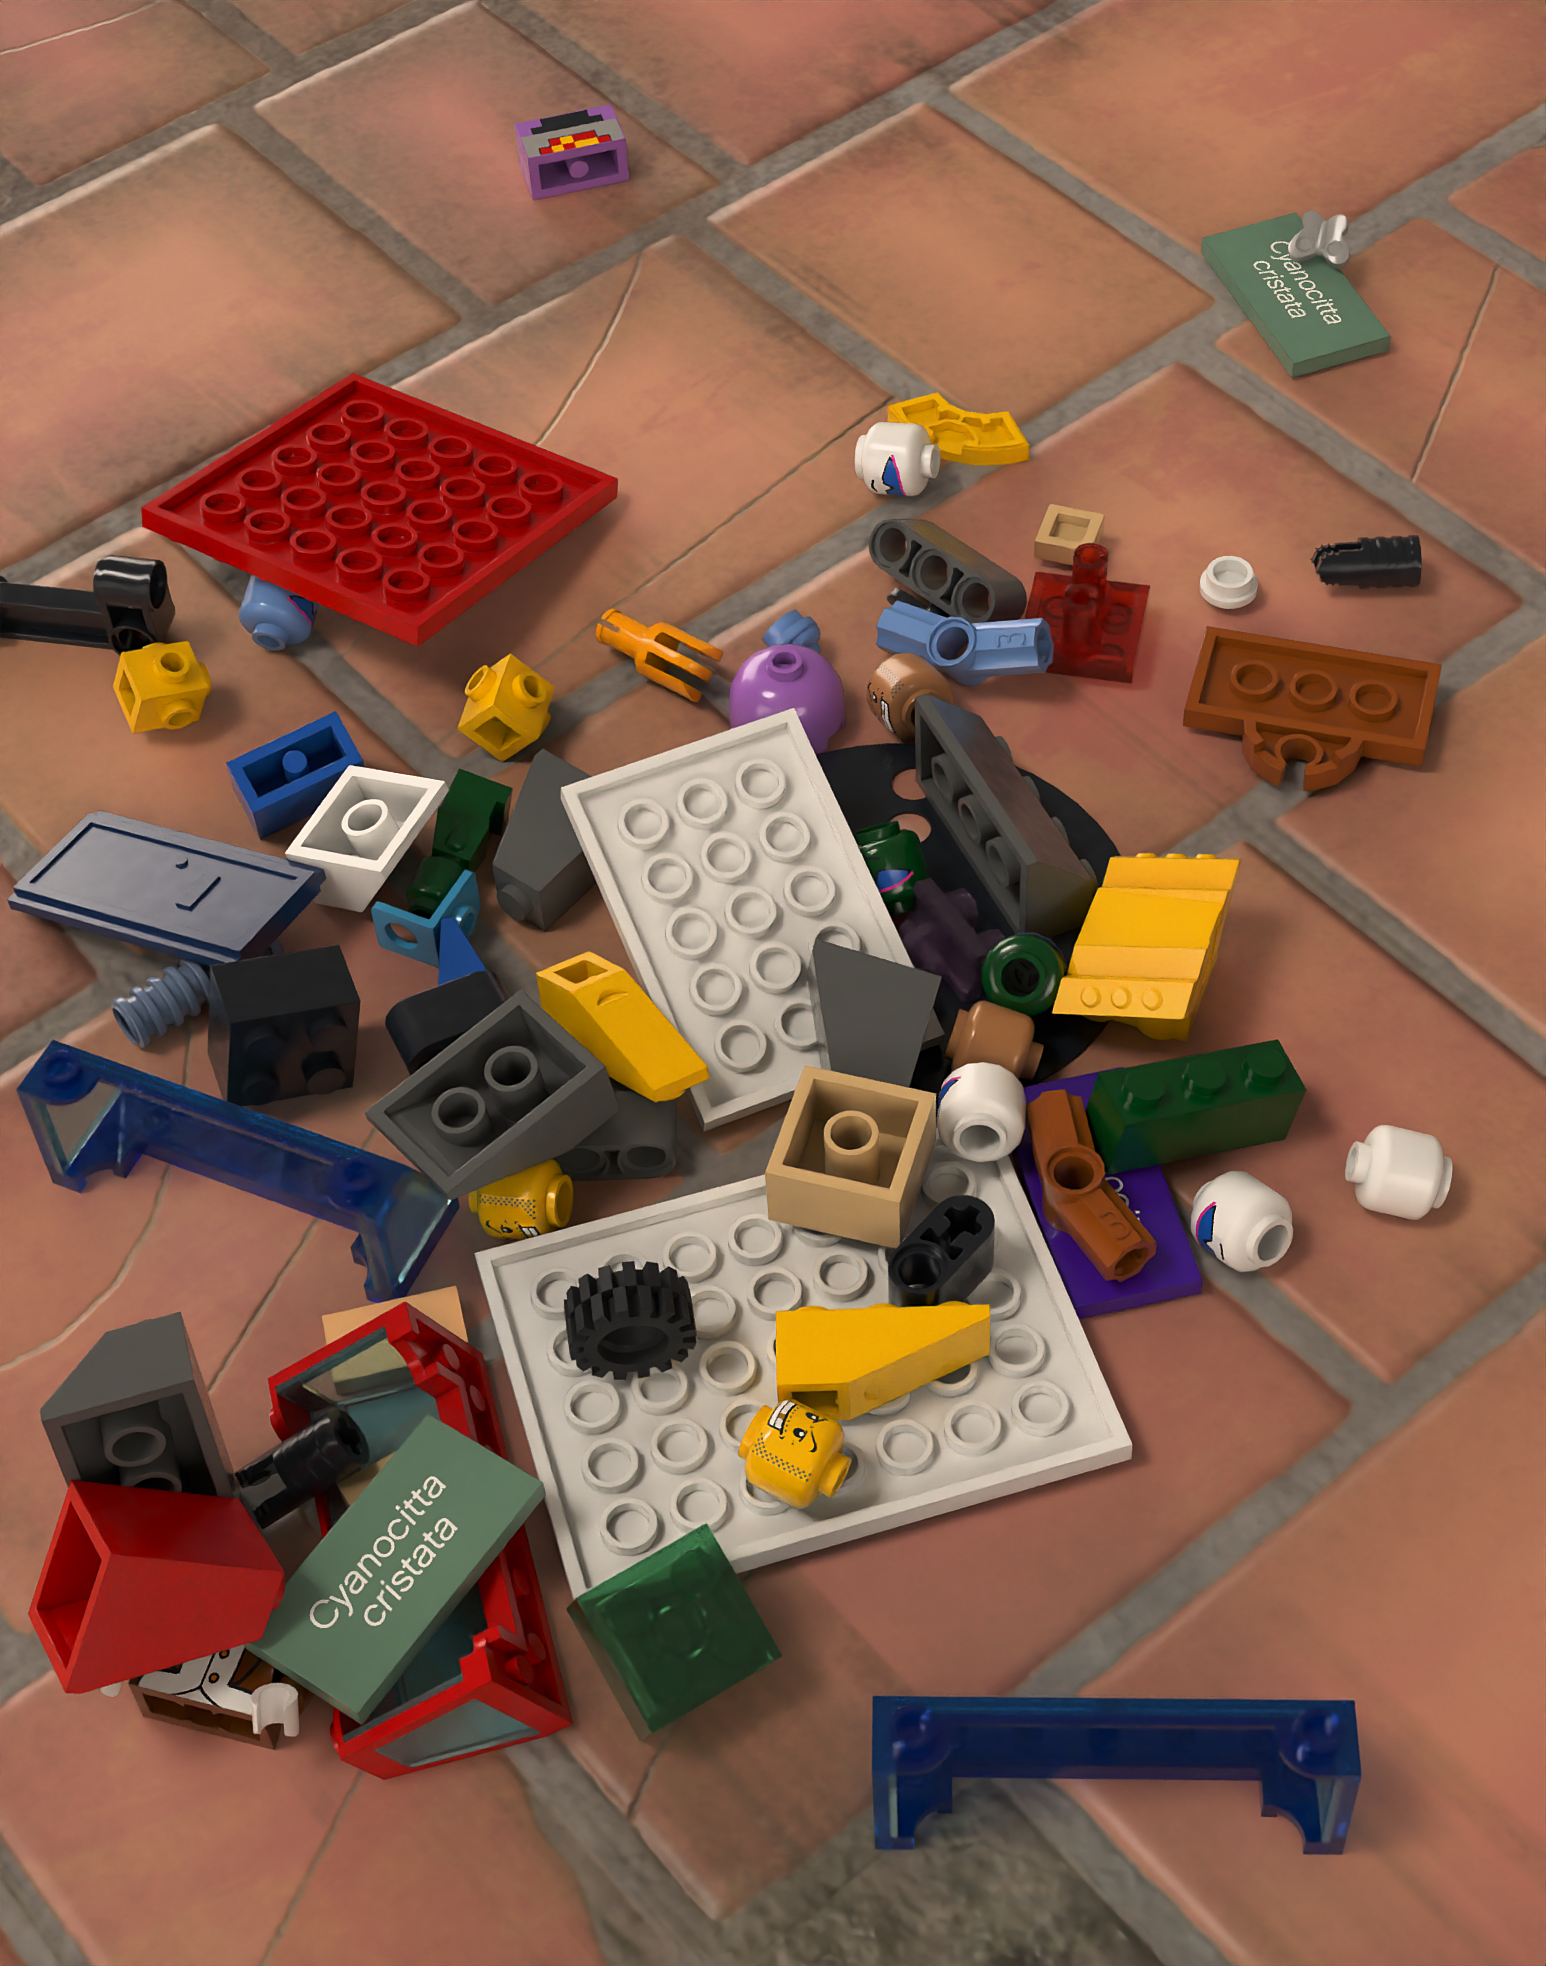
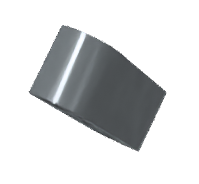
M888 519L878 523L871 532L869 552L873 562L880 569L949 615L962 617L972 624L1019 620L1024 614L1027 595L1022 582L933 522L920 519ZM989 593H990V597H991L990 607H989V605H988V596H989Z
M613 1091L619 1111L569 1152L552 1158L560 1165L563 1174L570 1176L571 1181L650 1179L666 1175L675 1168L677 1106L674 1100L658 1101L655 1103L636 1091Z

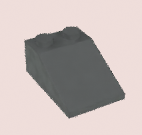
M520 990L364 1113L367 1120L450 1201L569 1152L615 1115L619 1108L606 1066L526 993Z

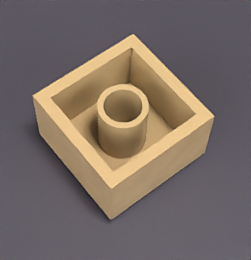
M804 1065L765 1171L768 1219L896 1249L904 1240L936 1143V1093Z

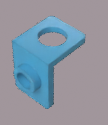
M469 870L463 871L430 919L377 901L371 908L378 944L390 951L439 968L441 918L454 917L468 939L474 930L477 916L481 911V903L476 875ZM390 923H396L407 928L415 936L418 943H411L399 937L391 928Z

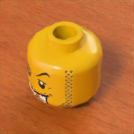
M550 1159L470 1192L469 1206L473 1213H478L479 1221L486 1234L496 1239L521 1241L556 1231L557 1228L566 1226L572 1212L573 1184L570 1176L563 1174L557 1161Z
M793 1399L784 1400L774 1408L767 1405L762 1406L748 1426L738 1450V1457L746 1460L744 1472L748 1482L798 1509L805 1508L813 1503L820 1493L832 1498L842 1485L852 1462L851 1458L841 1454L845 1443V1434L842 1426L829 1417Z

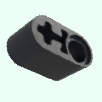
M478 971L401 1000L388 1012L385 1026L411 1076L510 999V996L497 974L490 971Z
M957 1195L945 1199L894 1250L888 1261L889 1304L898 1307L937 1306L949 1301L963 1302L989 1275L994 1264L995 1218L991 1208L984 1201L969 1195ZM914 1284L929 1285V1287L921 1289L910 1286Z

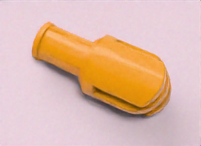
M614 608L607 610L603 614L601 619L613 624L615 628L619 629V632H615L598 623L595 635L599 643L608 645L634 658L636 670L640 675L694 702H699L703 693L664 672L671 665L703 682L709 683L713 672L678 653V645L681 644L716 662H720L723 656L721 649L666 622H659L648 627Z

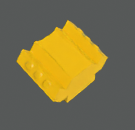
M1154 853L1111 857L1103 885L1097 889L1074 946L1067 975L1061 979L1052 1014L1082 1015L1089 1020L1097 1022L1114 1020L1137 1027L1144 1035L1152 1039L1169 1040L1175 1038L1187 1042L1217 960L1226 915L1243 858H1217L1214 854H1198L1196 857H1186L1180 853L1167 854L1165 857H1157Z

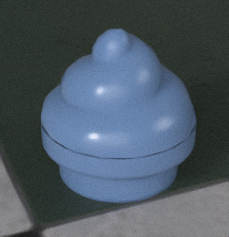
M792 610L780 617L766 631L762 638L767 647L795 644L811 648L819 654L821 652L820 646L817 643L821 635L817 623L810 616L803 617L798 610Z

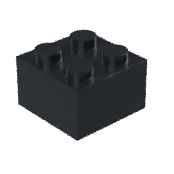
M340 945L211 965L207 1053L226 1110L250 1105L261 1106L273 1101L312 1094H328L335 1090L353 1087L361 1001Z

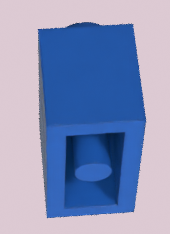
M334 711L228 761L226 765L233 790L261 840L313 815L349 765L364 767V762L339 715Z

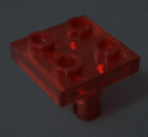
M1085 543L1075 549L1072 576L1036 572L1024 619L1043 618L1050 625L1051 639L1054 643L1053 662L1048 665L1046 673L1132 684L1149 604L1150 585L1107 580L1108 552L1105 547L1099 544Z

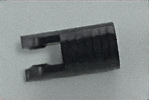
M1408 535V537L1391 536L1387 538L1384 536L1375 538L1359 537L1357 542L1334 543V545L1328 543L1325 546L1321 545L1320 548H1315L1316 551L1313 557L1310 558L1315 566L1316 574L1320 576L1321 583L1325 582L1326 585H1358L1359 589H1369V587L1386 588L1388 586L1394 588L1402 586L1418 587L1421 580L1422 556L1418 535Z
M335 1408L236 1471L235 1476L243 1489L249 1486L260 1485L276 1473H278L285 1484V1489L266 1499L253 1510V1514L263 1530L367 1464L370 1458L369 1446L364 1434L351 1416L343 1410Z

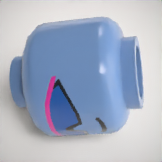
M251 575L239 608V619L242 626L252 634V640L257 645L269 650L279 651L283 650L286 645H297L305 642L311 634L320 604L306 600L298 594Z

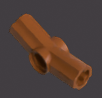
M1066 1089L1042 1092L1037 1099L1026 1104L1025 1121L1042 1189V1214L1046 1222L1053 1228L1068 1233L1106 1281L1118 1280L1121 1283L1138 1274L1146 1262L1155 1255L1156 1241L1104 1178L1105 1165L1100 1155L1095 1152L1082 1097L1073 1096ZM1067 1188H1078L1079 1190H1070Z

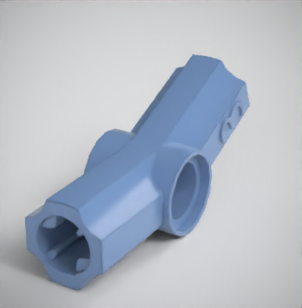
M897 600L891 607L884 608L876 625L878 630L876 645L881 650L893 655L907 652L921 655L939 672L949 675L961 685H978L992 676L1046 673L1048 665L1053 662L1054 643L1051 639L1050 625L1043 618L970 624L962 617L952 616L946 618ZM968 644L967 650L964 652V654L959 658L955 659L958 651L963 646Z

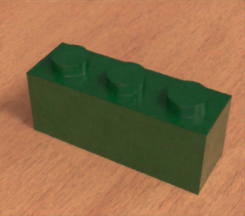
M1276 1039L1099 1072L1085 1113L1095 1152L1100 1155L1105 1165V1172L1108 1175L1285 1140L1307 1089L1281 1043Z

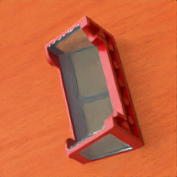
M406 1301L267 1378L273 1406L269 1414L273 1430L282 1442L335 1408L343 1410L357 1423L369 1446V1462L340 1481L397 1451L427 1414H430L509 1462L483 1353ZM337 1483L314 1497L322 1539L348 1510L340 1495ZM524 1523L362 1725L334 1707L333 1722L330 1725V1738L341 1761L386 1780L544 1738L573 1724Z

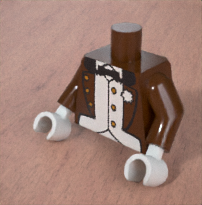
M244 1645L130 1679L128 1683L143 1717L275 1750L282 1723L284 1724L285 1736L296 1737L299 1734V1716L315 1696L314 1693L248 1651ZM122 1682L102 1687L100 1691L106 1696H117L121 1691Z

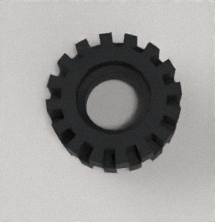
M630 1261L622 1262L623 1270L613 1272L610 1265L598 1268L599 1278L596 1279L589 1274H585L578 1279L579 1287L571 1286L566 1292L567 1299L564 1300V1313L569 1354L571 1360H576L577 1367L583 1372L591 1368L592 1376L603 1378L609 1371H613L614 1380H626L627 1373L635 1371L638 1373V1378L649 1377L650 1368L657 1367L661 1372H665L672 1368L671 1359L683 1362L689 1356L688 1349L694 1350L697 1332L688 1281L684 1276L678 1278L677 1270L669 1266L659 1272L658 1263L646 1262L643 1269H635V1262Z

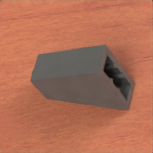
M542 748L533 758L496 852L492 867L497 890L496 897L501 908L510 917L520 921L524 919L546 932L597 882L561 801V787L592 776Z
M815 939L807 970V981L821 1069L909 1088L942 976Z

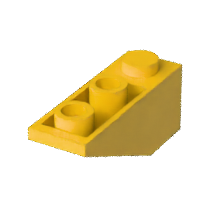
M588 951L536 973L541 1008L606 1066L609 1077L655 1103L676 1099L685 1092V1089L710 1079L708 1066L625 969Z
M949 1301L937 1306L898 1307L892 1304L881 1303L859 1309H826L821 1306H805L795 1311H776V1385L778 1404L788 1399L797 1400L832 1420H852L990 1354V1304L969 1305L960 1301Z

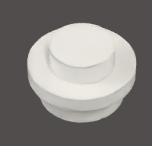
M1223 556L1216 558L1208 565L1200 578V593L1208 603L1219 608L1235 609L1243 607L1252 602L1257 594L1258 580L1253 573L1252 566L1246 560L1239 557Z

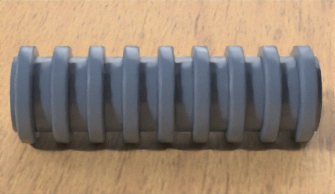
M278 938L260 957L283 954ZM181 958L180 967L168 966L164 968L163 977L159 979L157 976H151L146 980L147 987L144 989L140 986H135L129 990V998L125 999L122 996H118L113 999L112 1011L114 1017L127 1038L134 1045L145 1048L150 1045V1036L163 1037L167 1034L168 1025L171 1024L174 1027H179L184 1024L183 1016L188 1014L191 1017H195L201 1013V1005L205 1004L209 1007L211 966Z

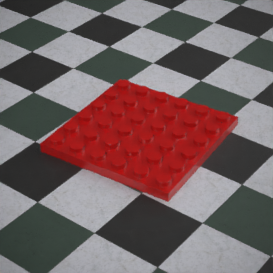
M352 373L142 506V527L167 537L173 542L183 544L206 554L219 562H224L252 574L263 581L298 594L306 600L321 604L355 621L365 623L403 642L411 643L418 647L615 500L618 492V478Z

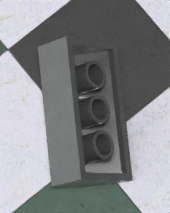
M929 694L915 697L916 782L1015 934L1019 932L1038 933L1051 938L1083 926L1093 902V895L1096 894L1098 889L1095 873L1086 859L1079 860L1070 848L1068 836L1061 821L1057 817H1049L1041 805L1040 796L1033 780L1029 776H1021L1013 764L1011 751L1002 736L995 737L982 717Z
M181 1312L143 1320L133 1325L105 1332L40 1409L41 1422L68 1487L71 1480L237 1498L243 1504L241 1490Z

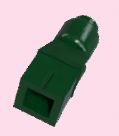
M460 768L458 769L441 806H438L432 854L421 861L407 890V899L410 904L408 912L430 919L463 871L469 870L474 873L477 871L486 857L487 843L491 834L494 833L501 836L507 824L513 788Z

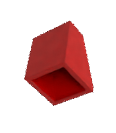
M71 1480L28 1616L64 1692L83 1694L262 1639L271 1611L276 1610L283 1599L285 1571L240 1499Z

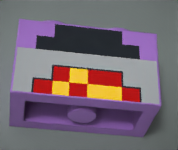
M611 104L514 124L519 164L533 200L629 180L626 138Z

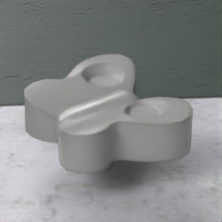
M1307 211L1302 219L1304 228L1292 238L1288 245L1291 260L1299 263L1310 260L1315 256H1322L1333 268L1342 269L1346 267L1350 262L1349 248L1344 239L1349 230L1347 218L1344 215L1338 214L1329 220H1324L1317 211Z

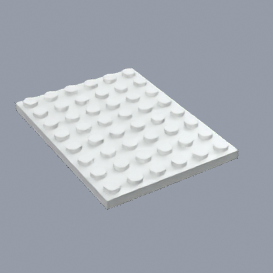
M936 1128V1143L904 1237L905 1240L942 1201L952 1196H973L981 1199L991 1208L995 1218L993 1268L989 1275L963 1301L969 1305L990 1304V1354L852 1420H834L843 1428L845 1443L841 1454L852 1459L850 1468L842 1485L832 1498L820 1493L813 1503L800 1509L786 1504L748 1482L744 1472L746 1460L738 1457L742 1438L759 1409L764 1405L774 1408L778 1404L776 1385V1311H795L805 1306H821L826 1309L867 1308L874 1304H889L888 1261L895 1248L769 1220L765 1175L474 1253L537 1477L544 1485L546 1493L544 1501L578 1619L1131 1459L1133 1444L1008 1155L996 1161L987 1162L962 1159L948 1150L941 1141L938 1128ZM630 1261L635 1262V1269H643L646 1262L658 1263L659 1272L669 1266L677 1270L678 1278L684 1276L688 1281L691 1292L697 1343L694 1350L688 1349L689 1356L683 1362L671 1359L672 1368L665 1372H661L657 1367L650 1368L649 1377L638 1378V1373L635 1371L628 1372L626 1380H614L613 1371H609L603 1378L592 1376L591 1368L583 1372L577 1367L576 1360H571L564 1313V1300L567 1299L566 1292L571 1286L579 1287V1278L589 1274L597 1279L599 1278L598 1268L610 1265L613 1272L623 1270L622 1262ZM914 1284L910 1287L921 1289L927 1288L929 1285Z

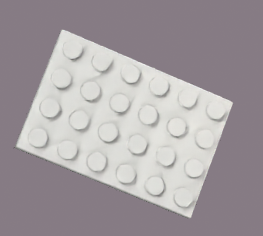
M794 708L561 787V801L642 990L708 1066L710 1079L685 1089L703 1132L791 1100L804 1065L821 1069L807 981V970L815 939L914 968ZM933 1008L920 1051L941 1044L945 1035Z

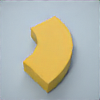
M938 392L887 406L888 422L923 426L930 436L931 444L938 445L941 459L962 464L986 466L1012 464L1029 460L1030 445L1009 411L989 414L964 411L949 404Z

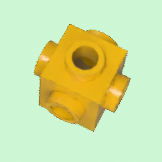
M189 641L171 644L152 643L138 650L121 653L113 688L130 729L134 734L160 728L180 729L192 722L199 721L205 698L211 693V679L206 665L202 661L197 662Z
M510 653L490 668L484 665L472 675L465 687V694L468 696L457 729L498 760L504 762L537 740L544 732L551 719L548 708L555 687Z

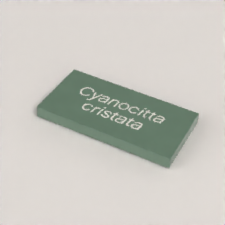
M1296 212L1203 237L1201 243L1202 255L1291 378L1389 351L1391 335L1340 269L1333 268L1322 256H1315L1310 260L1299 263L1291 260L1288 245L1292 238L1304 228L1302 219Z
M427 1414L285 1583L281 1604L276 1610L271 1611L262 1639L244 1644L245 1648L362 1725L546 1496L543 1482L430 1414Z

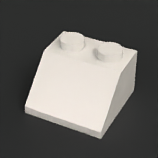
M349 765L287 849L285 855L288 860L324 869L327 879L320 885L321 892L313 899L315 903L363 912L446 796L449 788L445 781Z

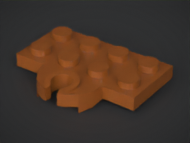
M1206 626L1184 709L1183 726L1242 736V753L1251 769L1269 783L1279 787L1284 781L1285 760L1292 758L1302 759L1309 763L1305 765L1303 791H1315L1338 784L1354 772L1361 756L1422 767L1442 664Z

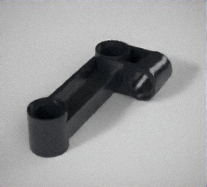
M109 555L99 560L96 564L93 591L10 583L0 575V638L110 649L121 656L122 652L138 650L152 643H163L175 616V606L167 584V571L164 562L161 560Z

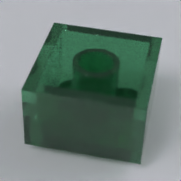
M707 1523L578 1596L566 1608L639 1741L782 1657L780 1650Z

